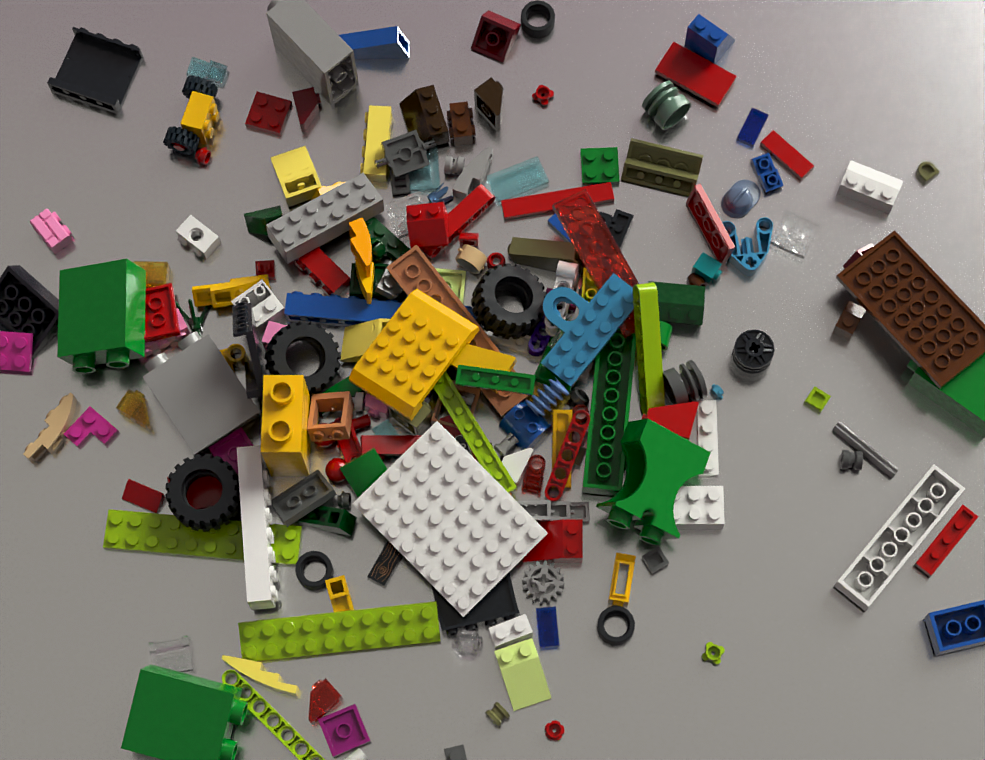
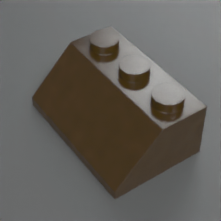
M434 85L415 89L399 103L408 132L417 130L418 136L423 143L434 140L436 145L449 142V131Z

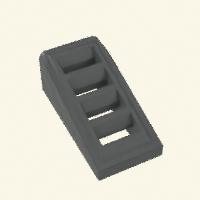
M389 167L392 195L411 194L409 173L394 178ZM405 178L406 181L395 182V179ZM406 185V189L395 188V186Z

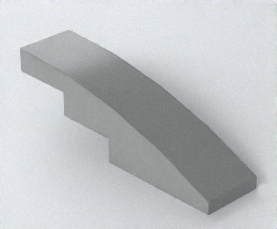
M517 501L537 522L562 519L590 522L589 502Z

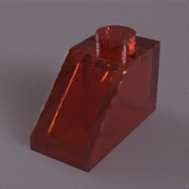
M326 678L323 681L321 679L312 686L313 690L310 691L308 720L312 726L343 699Z

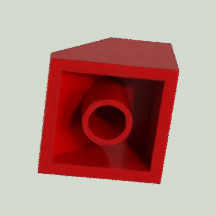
M444 202L406 206L407 228L411 248L415 245L420 249L448 246V212Z

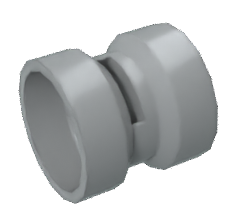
M446 155L444 174L456 173L460 175L464 170L465 157L453 158L450 155Z

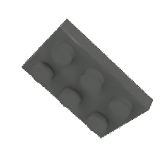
M316 470L273 498L271 502L272 507L288 527L337 494L321 472Z

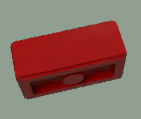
M128 479L122 496V500L156 514L165 499L163 493L131 479Z

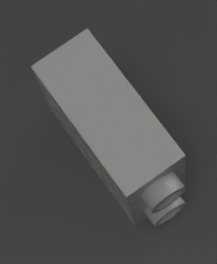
M272 0L266 14L275 48L330 105L359 83L353 50L305 0Z
M196 331L178 342V346L182 350L180 353L168 359L165 353H161L148 361L145 367L149 373L144 375L143 379L193 454L201 455L210 446L260 416L261 413L253 400L247 398L245 388L209 334L201 338Z

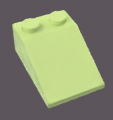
M532 638L494 651L513 711L552 699Z

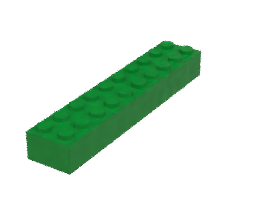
M634 310L596 356L582 493L615 496L622 488L625 451L620 442L629 422L636 350Z

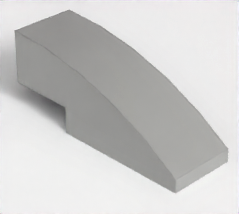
M489 146L480 152L464 168L452 189L454 197L463 200L470 194L473 185L479 186L482 184L493 157V147Z

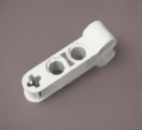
M559 260L556 270L557 278L553 289L567 287L574 291L579 280V264ZM560 302L557 306H561L562 309L558 311L561 317L566 320L570 304ZM545 317L546 333L552 337L559 336L562 331L555 325L553 326Z

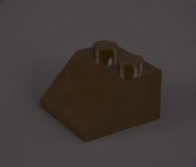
M491 77L474 89V101L476 108L499 131L501 130L504 88L499 81L495 82Z

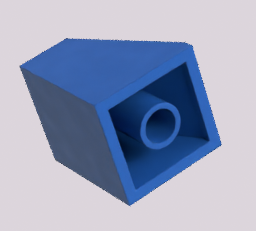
M698 14L687 27L684 47L716 64L735 42V39Z

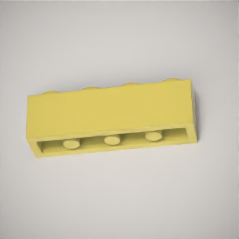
M369 105V112H365V123H368L367 129H364L363 140H366V146H362V157H365L364 163H361L360 173L364 172L369 181L387 182L388 165L377 168L375 160L384 158L381 142L390 139L392 109L391 106Z

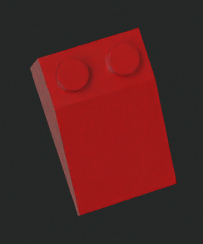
M562 519L538 522L548 534L523 558V563H536V561L544 563L545 560H547V563H582L583 520Z

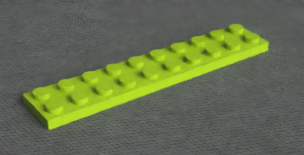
M108 510L103 543L104 549L244 561L242 521L230 520L228 525H220L221 529L214 530L212 528L210 532H203L201 529L195 531L191 527L184 526L174 515ZM270 525L274 533V544H271V547L275 551L276 563L272 564L296 566L300 553L302 526Z
M436 601L238 623L242 659L252 661L441 641Z

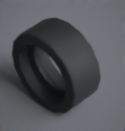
M536 0L529 2L522 9L521 26L528 35L543 37L554 28L555 13L550 4ZM542 11L548 15L549 20L544 26L535 27L528 23L527 17L531 12Z
M320 551L306 552L300 556L296 563L295 572L297 579L307 589H322L326 586L325 580L333 578L334 570L331 560ZM312 559L322 561L326 567L324 577L316 582L307 580L303 575L304 565Z
M622 606L606 608L601 612L597 622L599 636L610 645L626 643L633 635L635 629L633 615ZM613 614L623 616L628 624L627 631L619 637L609 635L604 628V622L607 617Z

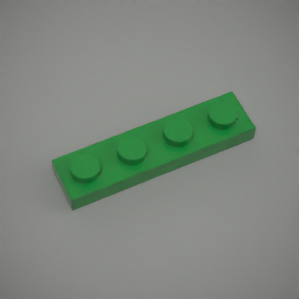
M458 365L455 384L533 395L536 375Z

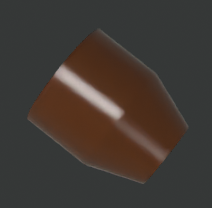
M691 273L687 277L689 285L705 286L706 288L707 283L701 276Z

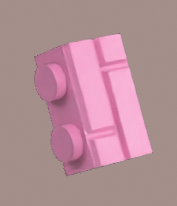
M45 209L31 219L30 224L51 251L57 254L64 247L72 243L70 237L72 233L66 225L61 226L59 223L61 219L55 211L51 213L49 209Z

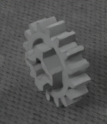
M547 560L544 561L543 565L536 561L535 567L530 564V571H524L527 577L522 578V582L526 583L522 588L523 590H528L526 596L532 595V601L534 602L536 599H539L540 604L545 599L550 603L551 597L557 600L556 593L562 594L563 592L559 587H564L565 582L560 581L564 579V574H558L561 570L560 567L554 569V563L552 562L549 566L547 565ZM541 570V572L538 575H533L535 572ZM548 571H550L555 576V578H552L548 574ZM542 578L546 579L547 583H545V586L541 585ZM531 585L536 587L539 593L535 592L532 589ZM550 588L554 589L552 592L546 594V591H548Z

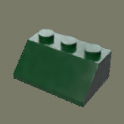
M654 282L658 291L659 321L703 325L705 286Z

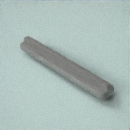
M838 422L834 426V432L856 450L863 451V455L889 477L895 476L898 472L897 467L843 423Z

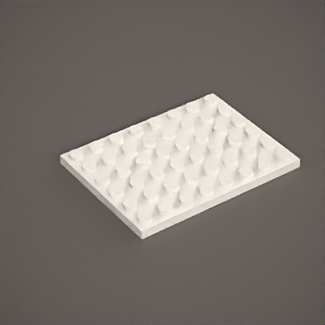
M438 421L353 503L376 529L463 617L548 534Z

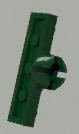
M375 217L365 221L370 234L372 253L374 254L372 261H378L383 256H388L395 261L410 250L408 246Z

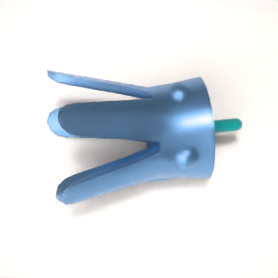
M442 183L427 198L429 203H445L452 200L454 196L440 199L448 190L446 186L438 191L444 184Z

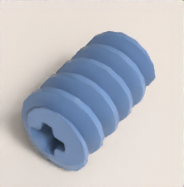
M557 378L556 381L549 379L550 387L546 384L543 385L544 392L538 389V397L531 395L533 402L525 400L538 417V414L546 415L544 409L552 410L550 404L558 405L556 398L560 401L564 400L562 393L567 396L569 395L567 389Z

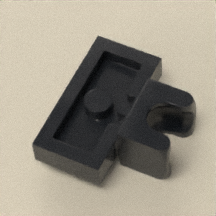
M616 209L613 217L610 214L599 212V221L604 224H594L593 232L604 236V245L621 250L634 215Z

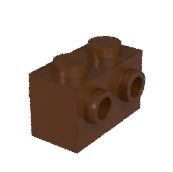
M468 101L450 103V110L446 111L448 122L451 121L452 127H449L450 139H454V146L473 144L472 136H476L475 125H471L470 119H473L472 108L468 107Z

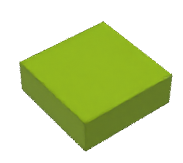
M814 386L804 404L821 413L831 396Z

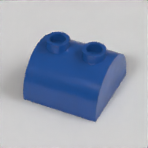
M525 400L514 406L499 423V428L507 436L509 433H512V438L515 436L519 442L516 445L521 450L534 447L553 429V426L542 415L538 414V417Z

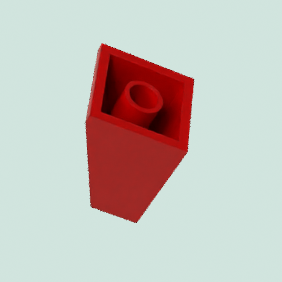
M699 402L649 408L647 414L643 413L642 419L648 418L689 440Z

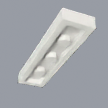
M698 400V446L711 452L703 474H699V477H718L716 400Z

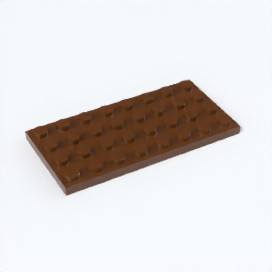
M895 230L837 274L836 279L939 389L985 354V324Z

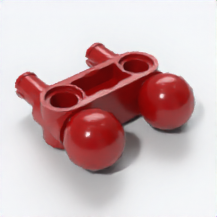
M368 414L352 419L350 439L314 442L320 447H328L336 441L342 459L333 458L326 464L325 473L330 480L334 482L345 480L346 478L339 468L352 459L361 456V446L355 432L357 429L371 425ZM338 417L331 423H341L342 417ZM380 456L381 460H384L385 456Z

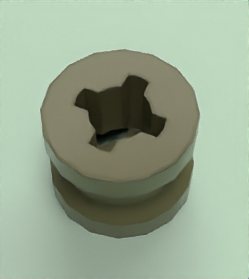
M498 702L494 703L491 710L485 712L487 717L497 727L501 725V721L510 717L509 713Z

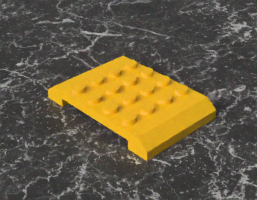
M416 289L408 295L353 367L349 381L412 421L422 408V402L465 344H469L480 329L477 325Z

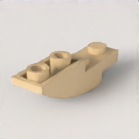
M71 392L61 398L59 405L55 409L48 412L44 420L48 428H44L34 443H30L25 448L23 455L32 464L45 450L52 454L64 439V433L69 429L73 421L77 405V399Z

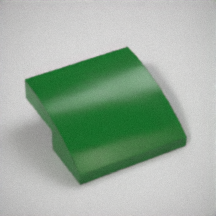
M375 448L370 449L339 468L358 498L387 470Z

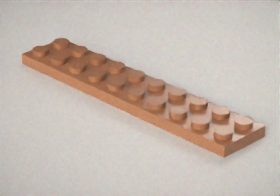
M417 245L386 267L407 296L418 289L477 325L480 330L469 345L500 352ZM480 388L501 417L506 415L514 406L531 396L498 391L496 394L489 389Z

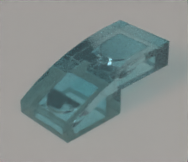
M192 57L186 75L199 76L201 79L205 78L207 81L210 80L213 83L222 84L228 66L212 60L206 62Z

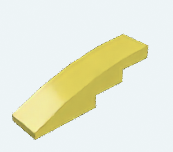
M222 655V660L227 665L250 680L272 690L298 696L299 688L297 685L281 683L280 674L263 671L264 665L262 662Z

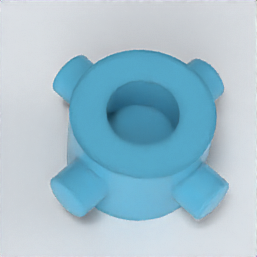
M713 384L711 386L712 394L716 398L722 399L724 391L719 385Z

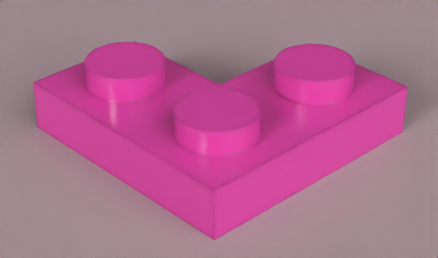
M89 406L69 427L64 436L78 448L91 435H94L106 446L119 431Z

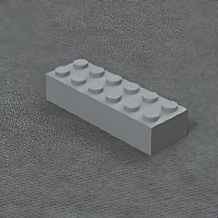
M363 172L267 224L268 237L288 264L349 231V222L359 218L367 221L384 211V202L381 195Z

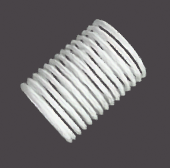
M358 748L344 760H363L364 758L367 760L368 758Z

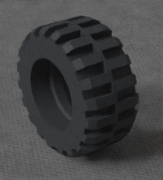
M505 263L503 267L499 264L494 266L493 269L487 270L475 287L472 294L473 298L471 299L473 315L478 317L476 319L478 324H482L485 331H491L493 336L498 337L500 335L502 339L507 340L510 337L512 339H519L521 336L525 337L530 331L535 329L544 316L543 301L547 293L546 291L543 292L545 289L543 283H539V278L536 275L533 276L529 269L526 268L524 270L517 264L511 266L510 263ZM503 290L515 294L521 300L524 311L514 313L505 310L498 304L494 292Z
M306 321L292 322L281 328L266 347L267 352L264 356L267 362L265 369L269 370L270 375H298L287 365L286 351L291 344L298 341L310 344L315 348L319 356V367L312 375L304 376L309 394L312 395L327 387L335 379L336 372L340 368L339 359H341V352L337 350L339 348L338 342L334 343L332 339L334 337L331 332L328 334L324 326L318 327L312 321L306 323Z
M205 453L204 456L196 454L193 459H189V457L183 459L185 463L181 466L177 464L174 467L176 471L174 473L170 472L168 476L170 481L166 483L165 487L167 490V494H165L166 501L171 512L184 526L191 527L195 531L201 529L203 532H210L212 528L214 530L221 529L220 525L222 524L228 525L230 523L229 519L232 516L235 518L238 514L237 509L241 508L239 477L236 471L227 461H223L219 456L213 457L211 454ZM206 476L219 480L223 490L219 501L215 505L207 509H195L188 503L187 491L195 480Z

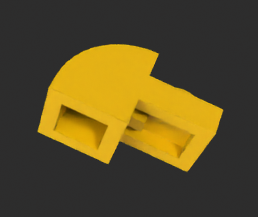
M345 575L325 580L333 611L354 610Z

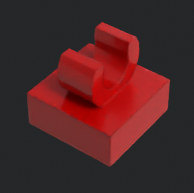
M274 260L255 261L256 276L268 274L269 280H276Z

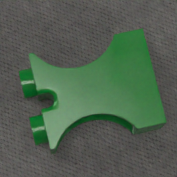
M648 418L630 421L620 442L627 458L625 482L614 497L605 502L597 503L596 507L609 514L606 520L608 523L621 529H629L632 520H636L634 527L641 530L638 536L639 539L646 543L660 546L662 540L679 539L680 533L676 527L673 513L676 495L680 487L688 479L703 474L711 452Z

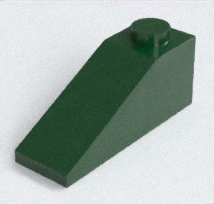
M319 506L296 522L329 532L351 536L357 517L345 509Z

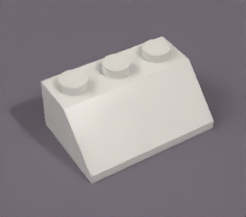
M850 161L837 194L890 214L903 181Z

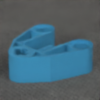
M767 217L760 218L757 221L754 230L756 253L753 250L752 238L745 237V239H741L743 254H740L735 225L730 221L722 222L725 229L731 232L729 236L735 245V249L728 259L729 262L745 276H754L766 260L769 252L773 230L772 221ZM765 226L768 230L762 231L759 227Z

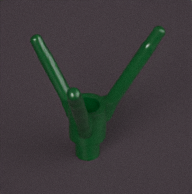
M189 299L188 303L191 318H189L176 302V308L179 309L181 315L187 321L192 333L197 331L200 335L201 324L210 305L205 306L200 317H195L192 300Z

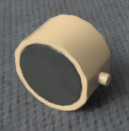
M468 244L458 249L459 253L455 260L461 267L474 274H479L481 270L485 269L483 266L487 262V257L480 250Z

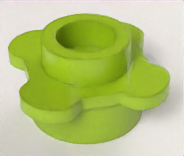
M708 642L706 644V651L702 654V659L704 661H712L715 665H718L721 662L720 658L725 649L723 646Z

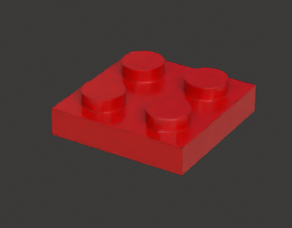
M257 91L245 126L281 136L292 101Z

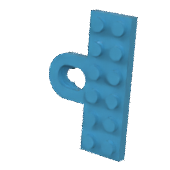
M613 273L590 302L567 287H558L551 290L544 298L543 311L546 318L564 334L542 360L541 364L572 387L633 312V287ZM566 302L567 304L576 305L579 309L578 317L573 321L564 320L557 310L558 303Z

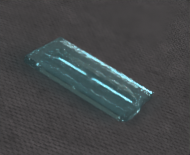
M437 145L426 150V156L430 165L409 173L410 191L430 192L439 188Z
M538 156L486 176L498 203L501 200H507L549 183Z

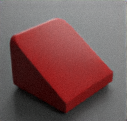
M460 233V246L466 244L474 247L478 246L479 233Z

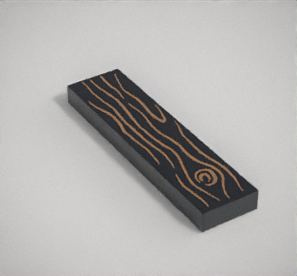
M389 541L385 544L367 576L368 579L383 587L386 586L403 556Z

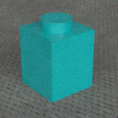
M703 252L693 265L691 273L701 276L706 283L711 285L713 280L717 281L721 276L722 263Z

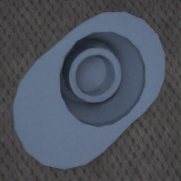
M746 179L737 181L722 198L721 206L725 214L733 218L743 217L760 198L761 192L758 185Z

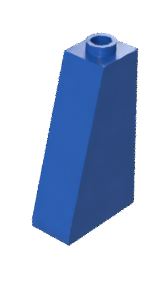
M398 26L339 35L351 47L355 59L409 58V40Z

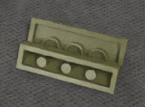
M631 138L621 180L690 196L694 186L697 184L704 155Z

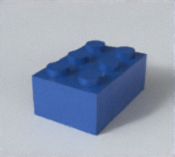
M985 600L930 612L924 617L936 656L985 644Z

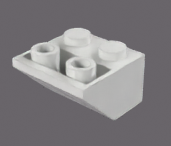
M260 280L231 301L234 306L240 302L252 304L258 335L266 330L268 321L278 322L285 317V308L263 280Z

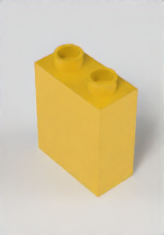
M304 375L263 376L261 454L271 477H307L310 475L311 439L307 431L311 397Z

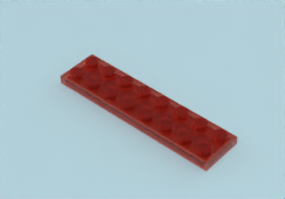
M586 189L552 205L554 212L598 291L613 273L631 287L639 284ZM634 310L620 327L625 338L635 333Z

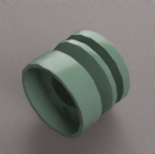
M670 80L654 88L642 103V108L648 111L651 117L655 116L654 121L662 130H667L677 124L688 113L692 105L683 94L678 95V88L674 87Z

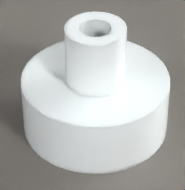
M356 392L355 397H352L355 411H363L364 392Z

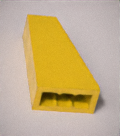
M465 344L450 366L455 369L458 368V365L511 372L517 360L511 355Z

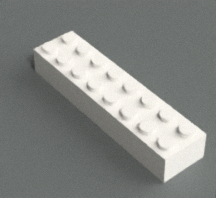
M260 445L237 447L247 603L251 610L275 608V602H278V591L274 586V582H277V573L274 570V566H272V563H276L275 551L271 547V544H274V533L270 527L273 524L272 513H270V508H268V506L272 505L271 494H269L267 487H270V477L266 470L267 466L261 454Z
M933 464L840 577L834 587L866 611L965 488Z

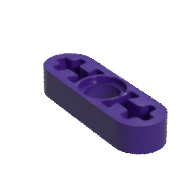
M545 314L535 328L527 346L528 353L535 357L543 354L552 337L549 335L543 336L539 333L540 329H546ZM537 340H539V347L534 349L533 347L536 345Z

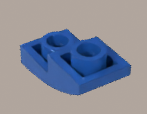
M769 153L751 159L753 168L765 192L784 186L778 169H775Z

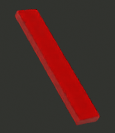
M611 182L501 200L504 220L554 212L561 208L566 210L613 202L614 194Z

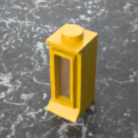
M616 552L608 603H611L612 606H628L636 558L634 555Z

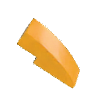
M359 218L349 222L350 247L366 277H370L372 271L371 239L363 218Z

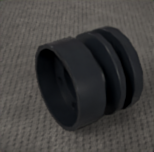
M756 329L747 330L739 335L731 355L732 365L738 373L751 378L758 377L767 371L775 351L774 343L770 336Z

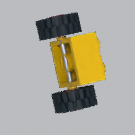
M199 76L187 77L182 93L189 101L180 123L181 127H169L163 141L164 145L168 146L167 148L173 149L172 151H178L180 154L184 153V155H194L198 143L207 144L208 139L212 138L214 133L213 126L215 122H218L220 112H218L217 104L215 103L218 87L210 80L201 79Z

